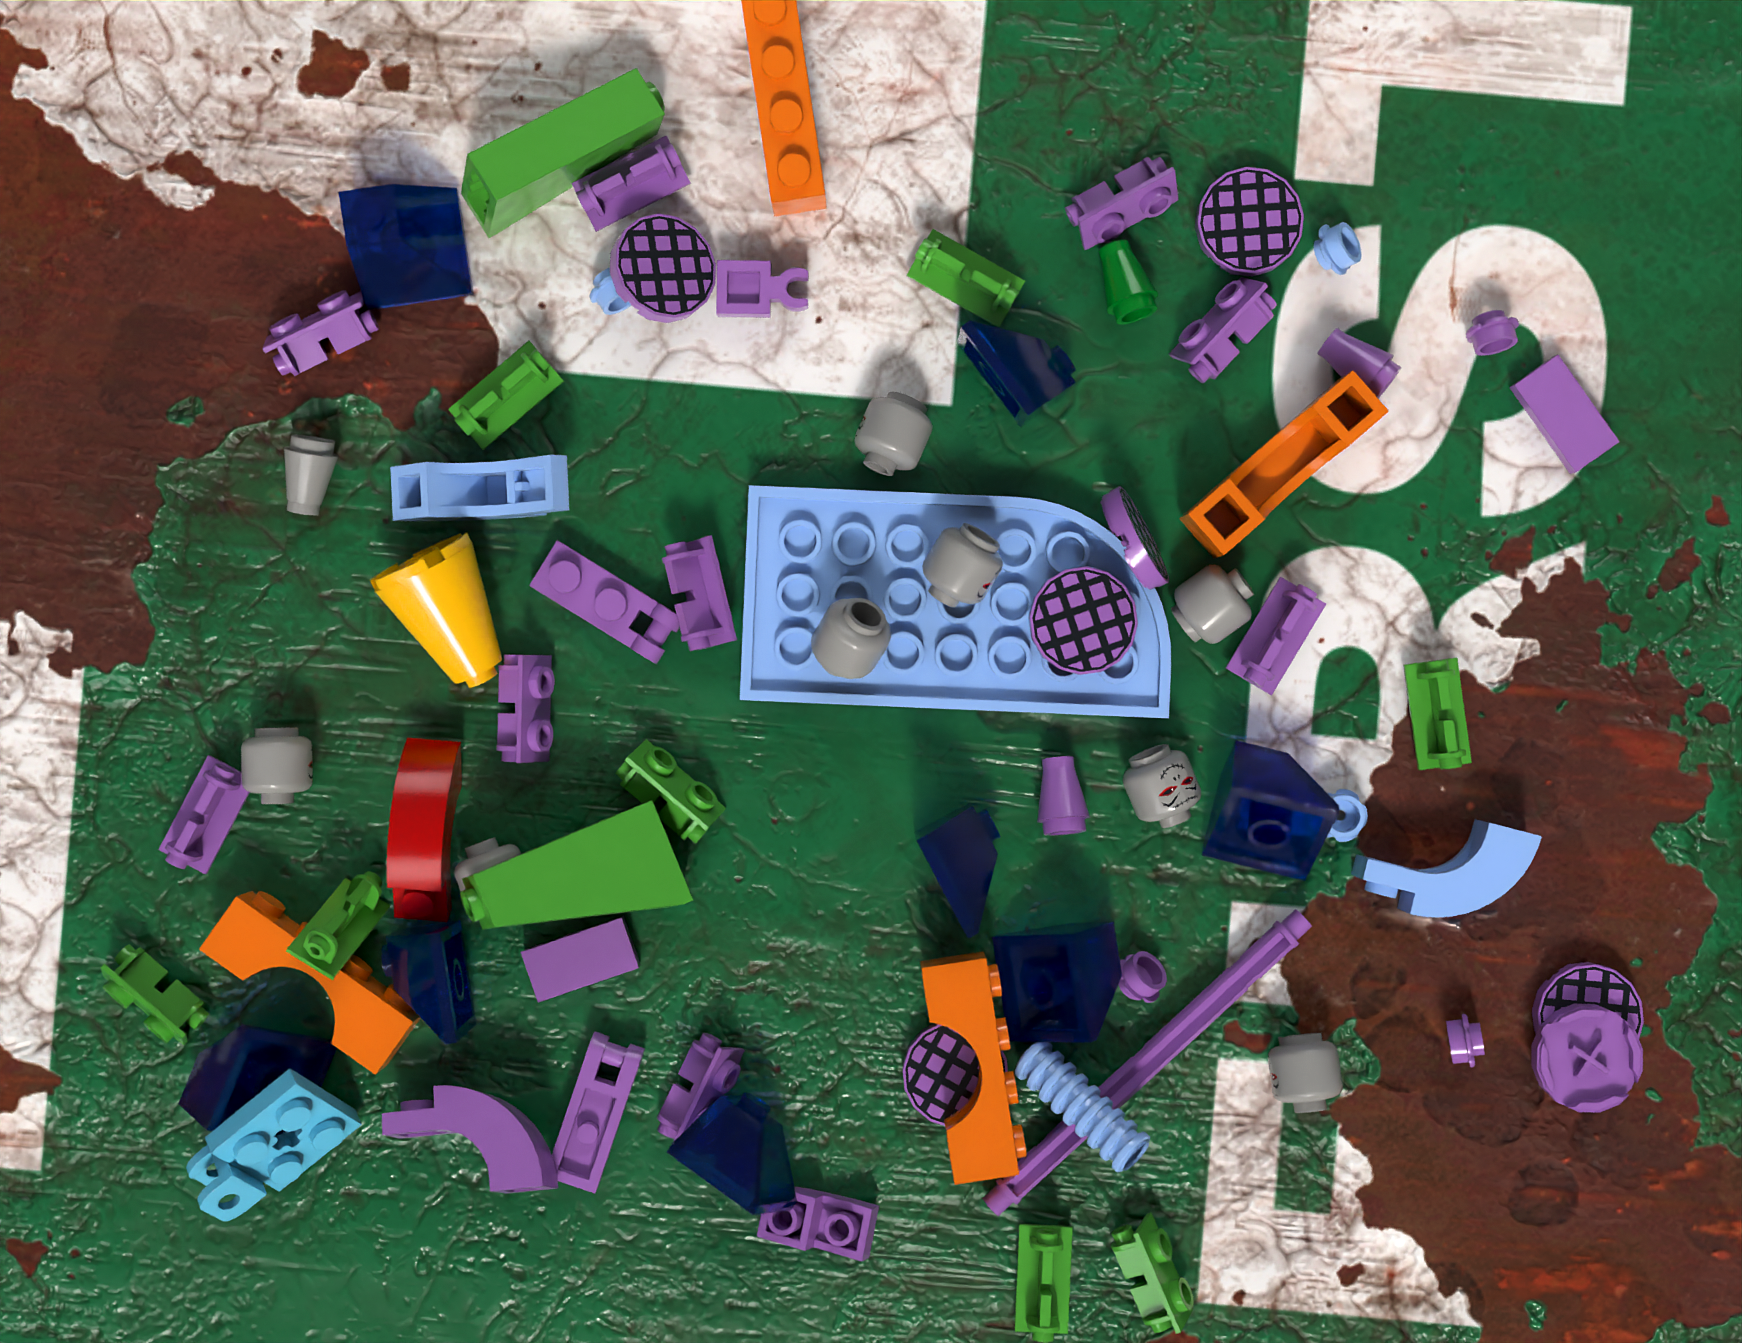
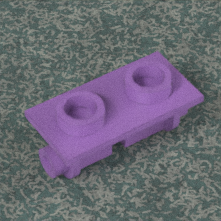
M667 135L571 184L597 232L691 183L673 145L670 143Z
M1146 157L1139 163L1114 176L1115 182L1121 190L1116 195L1112 193L1106 182L1103 181L1089 190L1072 197V204L1065 207V212L1074 227L1079 225L1084 250L1098 243H1107L1114 240L1124 229L1147 217L1152 218L1162 214L1171 204L1178 201L1174 168L1167 169L1161 157L1154 160Z
M1240 277L1239 280L1227 284L1216 296V304L1202 319L1192 322L1182 331L1179 336L1180 343L1169 355L1174 359L1192 364L1188 371L1199 382L1204 384L1209 377L1215 380L1240 353L1228 339L1230 335L1234 332L1242 343L1248 344L1274 317L1272 310L1277 306V303L1269 294L1264 292L1268 285L1264 282Z
M343 290L319 302L317 306L320 311L301 320L298 314H293L274 323L269 327L271 335L266 337L262 349L267 353L277 348L279 354L273 356V361L280 374L284 376L291 372L296 376L329 359L320 342L321 340L328 337L337 354H341L365 341L371 340V333L379 330V326L370 310L361 314L358 309L363 306L365 296L363 291L349 297L346 290Z
M712 535L688 543L679 542L664 546L667 556L662 558V562L665 564L671 593L685 592L687 602L674 605L682 635L681 641H687L689 651H694L737 640Z
M1279 577L1225 668L1272 695L1326 606V603L1317 599V594L1301 584L1296 586L1286 579Z
M504 655V665H498V702L515 703V713H498L496 751H502L503 762H549L550 747L553 742V728L550 723L551 694L555 684L554 674L551 670L552 656Z
M210 755L207 756L158 849L168 854L165 858L166 862L177 868L185 869L188 865L204 874L208 873L250 793L242 786L241 771Z
M703 1033L700 1040H693L678 1074L694 1084L691 1090L679 1084H673L657 1116V1119L660 1121L657 1131L674 1139L673 1146H700L701 1142L710 1136L717 1123L718 1115L715 1112L725 1093L732 1089L739 1077L741 1068L738 1064L745 1051L744 1049L720 1047L722 1041L708 1033Z

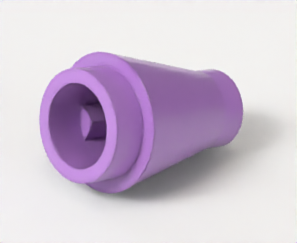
M1338 328L1330 334L1317 353L1341 377L1354 370L1378 399L1401 370V367L1392 361L1393 354L1349 336Z
M1061 756L1042 759L1043 773L1037 822L1043 824V834L1052 836L1085 832V819L1090 818V814L1075 770L1074 757Z

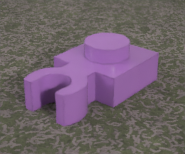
M717 260V317L771 318V302H780L786 309L794 312L807 310L808 299L792 298L788 294L787 289L792 282L809 281V273L803 268H790L780 276H772L771 261Z

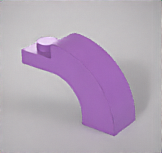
M433 1086L434 1108L433 1100H410L400 1103L401 1111L382 1113V1135L404 1139L459 1133L468 1138L477 1146L485 1159L489 1172L491 1192L508 1194L558 1189L554 1160L542 1134L524 1113L503 1099L459 1086Z

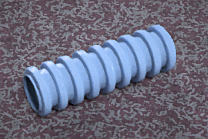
M1048 1040L1036 1042L1029 1047L1016 1064L1015 1076L1020 1080L1027 1079L1026 1086L1031 1091L1039 1090L1038 1098L1044 1103L1050 1101V1109L1054 1113H1063L1062 1120L1068 1126L1076 1125L1075 1133L1079 1137L1087 1136V1144L1092 1149L1099 1147L1101 1149L1099 1156L1105 1161L1111 1159L1113 1161L1112 1168L1117 1173L1131 1168L1147 1150L1150 1136L1144 1131L1138 1133L1136 1131L1138 1125L1133 1120L1125 1121V1113L1120 1108L1113 1110V1101L1107 1096L1101 1098V1090L1097 1086H1088L1089 1079L1083 1073L1076 1075V1067L1071 1062L1063 1063L1065 1056L1059 1051L1052 1052L1053 1045Z

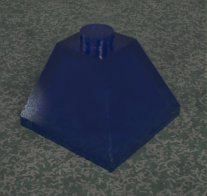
M387 184L338 192L346 246L368 310L474 295L460 197L457 188Z
M971 320L960 329L957 345L1020 427H1023L1069 392L1076 384V381L1071 376L1076 369L1072 361L1058 345L1050 349L1044 339Z
M1235 740L1220 775L1204 839L1202 856L1305 881L1339 814V804L1289 753Z
M968 803L915 831L914 834L918 845L969 939L979 932L998 856L992 842L1001 836L987 809L976 813L973 805Z
M461 920L399 929L387 935V944L383 945L381 949V960L386 977L392 976L394 990L445 1044L457 1043L476 1026Z
M1114 921L1069 923L992 936L995 960L998 965L1001 982V998L1009 1041L1086 1043L1096 1041L1122 976Z
M242 1024L198 1054L178 1104L207 1131H213L288 1069H292L317 1086L322 1087L337 1047L331 1044L332 1039ZM281 1130L276 1135L284 1134L287 1131Z
M744 1092L742 1096L721 1095L671 1144L667 1151L668 1154L752 1215L792 1210L797 1202L783 1126L768 1115L771 1107L750 1093Z

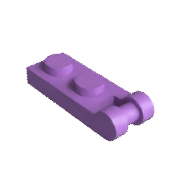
M558 540L529 585L655 664L659 662L665 652L661 647L671 630L677 633L680 628L677 614ZM641 611L653 618L643 636L631 629Z
M594 1032L552 1153L558 1181L592 1193H596L645 1052V1048L629 1044V1047L626 1048L609 1042L610 1036ZM602 1062L621 1068L616 1082L597 1076Z

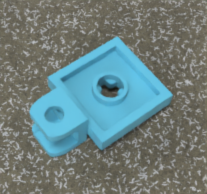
M288 1069L205 1137L207 1145L188 1162L186 1170L189 1178L206 1185L197 1198L200 1209L226 1222L240 1216L267 1195L263 1183L280 1192L362 1125L356 1109L292 1069ZM281 1130L287 1131L284 1134L276 1135ZM215 1163V1170H207L211 1164ZM236 1194L235 1198L231 1201L219 1202L226 1195Z

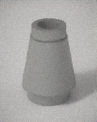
M291 435L290 447H284L286 499L288 500L287 511L304 515H319L320 505L323 503L338 459V455L333 454L335 441L307 435Z

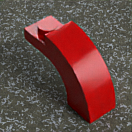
M408 737L405 742L394 785L387 843V888H393L394 918L448 922L452 910L451 836L456 804L462 788L461 742Z

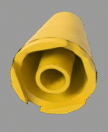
M466 532L463 535L460 533L435 543L413 554L412 558L398 565V563H395L369 580L375 593L454 684L465 681L468 687L472 688L498 674L494 666L502 661V655L473 543Z

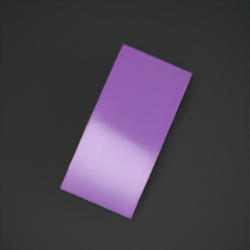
M769 1183L766 1186L757 1237L803 1251L814 1247L862 1262L870 1256L879 1205L823 1191Z

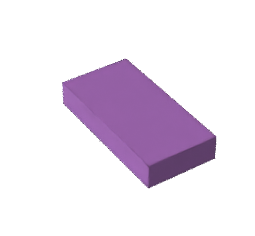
M1559 355L1553 356L1509 387L1570 474L1576 473L1620 442Z
M624 915L521 951L538 1003L638 969L641 966Z

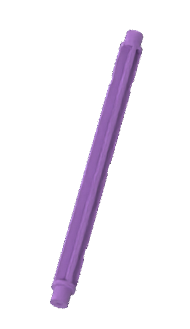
M1295 909L1281 923L1276 921L1272 925L1273 927L1240 956V959L1219 975L1154 1035L1136 1055L1128 1059L1098 1087L1101 1090V1098L1107 1096L1113 1101V1110L1124 1105L1241 997L1258 978L1267 973L1291 949L1299 945L1297 940L1312 925L1298 910ZM1062 1120L1047 1134L1045 1139L1027 1153V1157H1022L1018 1161L1019 1175L998 1178L996 1180L997 1185L983 1197L984 1202L997 1216L1012 1203L1017 1205L1031 1189L1088 1137H1079L1075 1133L1076 1125L1068 1126Z

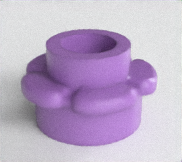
M1492 310L1476 316L1472 320L1473 326L1466 332L1467 341L1473 344L1475 354L1481 356L1503 352L1518 342L1515 329L1519 326V321L1515 317H1506L1502 310Z
M1140 951L1135 955H1127L1125 960L1121 959L1117 964L1118 986L1128 998L1133 1000L1143 999L1146 1003H1151L1158 999L1160 995L1159 990L1166 985L1167 976L1163 965L1155 956L1148 952Z
M1462 1014V1019L1446 1021L1453 1064L1469 1062L1471 1068L1475 1067L1474 1056L1485 1055L1480 1023L1469 1024L1468 1016Z

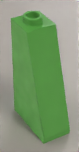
M635 68L468 153L461 195L487 237L490 238L572 188L571 183L609 165L657 135L665 115V106L661 94L653 83H646L638 69Z
M652 800L464 877L462 881L466 890L460 893L468 917L472 922L479 920L482 929L667 908L683 905L693 900Z

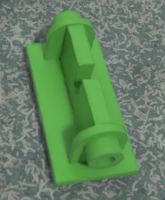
M932 229L928 238L923 240L915 255L916 259L906 275L998 328L1001 326L1025 283V280Z
M527 341L448 410L455 417L454 420L467 435H470L482 450H485L560 386L564 380L530 341Z
M1457 657L1403 665L1418 770L1433 768L1451 769L1462 767V764L1472 763Z
M647 739L627 756L625 762L615 773L622 779L620 786L625 788L641 803L651 800L654 803L659 796L668 802L658 813L660 820L677 833L681 839L685 840L688 837L695 844L726 809L707 785L693 780L677 766L675 759L668 751L654 746Z
M370 871L356 875L352 881L345 878L289 945L286 952L333 980L391 906L380 899L382 894L381 886L383 884L381 878Z
M130 944L125 946L114 958V961L120 965L115 971H112L105 964L100 967L103 977L108 980L102 988L126 1009L132 1003L136 1004L148 1015L143 1024L166 1044L174 1037L184 1046L188 1041L186 1034L182 1030L187 1025L194 1030L198 1029L210 1015L203 1008L206 1003L177 979L163 993H160L155 987L169 972L148 955L142 947L135 950Z
M1152 1212L1147 1213L1135 1232L1131 1225H1124L1113 1230L1111 1234L1114 1241L1111 1243V1248L1125 1279L1144 1275L1146 1279L1145 1282L1134 1284L1130 1288L1144 1324L1147 1326L1151 1325L1154 1333L1163 1332L1173 1326L1176 1334L1181 1333L1193 1311L1192 1291L1188 1282L1184 1278H1180L1172 1261V1246L1167 1233L1162 1228L1158 1229Z
M1019 1224L1014 1330L1015 1332H1033L1032 1339L1037 1342L1047 1343L1054 1341V1333L1068 1334L1072 1226Z

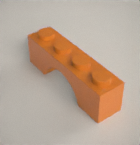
M741 0L774 217L827 209L796 0Z
M1350 371L1333 383L1179 519L1213 558L1225 555L1262 523L1298 486L1332 458L1349 447L1388 413L1389 410L1355 371Z
M253 891L236 896L199 950L241 980H245L264 969L272 967L294 968L312 976L323 986L333 1005L335 1027L331 1044L375 1075L385 1068L424 1014L414 1007L417 1002L416 999L397 985L390 984L386 987L371 976L373 969L355 955L351 956L336 977L331 980L286 952L289 945L308 924L307 922H302L299 925L283 913L286 907L278 899L266 892L258 891L255 894Z
M984 952L920 961L929 1022L948 1027L959 1033L970 1043L978 1057L979 1074L973 1094L959 1111L944 1120L954 1185L1019 1175L1017 1158L1027 1157L1022 1124L1012 1125L1009 1105L1017 1104L1019 1101L1014 1071H1003L1001 1051L1010 1050V1041L1006 1018H995L992 998L1002 996L998 965H987Z

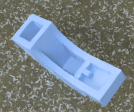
M544 455L507 461L478 463L422 462L390 467L393 521L508 519L544 516L550 512L569 510L567 456Z
M1474 819L1472 831L1465 846L1454 858L1442 865L1427 869H1414L1356 854L1351 875L1366 880L1364 890L1375 894L1396 898L1398 889H1401L1397 909L1408 914L1436 918L1462 915L1494 902L1511 889L1531 864L1542 836Z

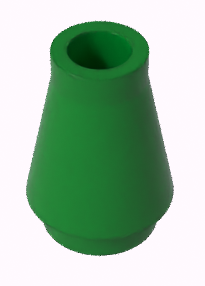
M1117 240L1100 248L1098 254L1102 263L1107 313L1114 315L1117 324L1123 325L1140 321L1156 312L1157 305L1155 299L1158 297V292L1133 254L1129 241Z

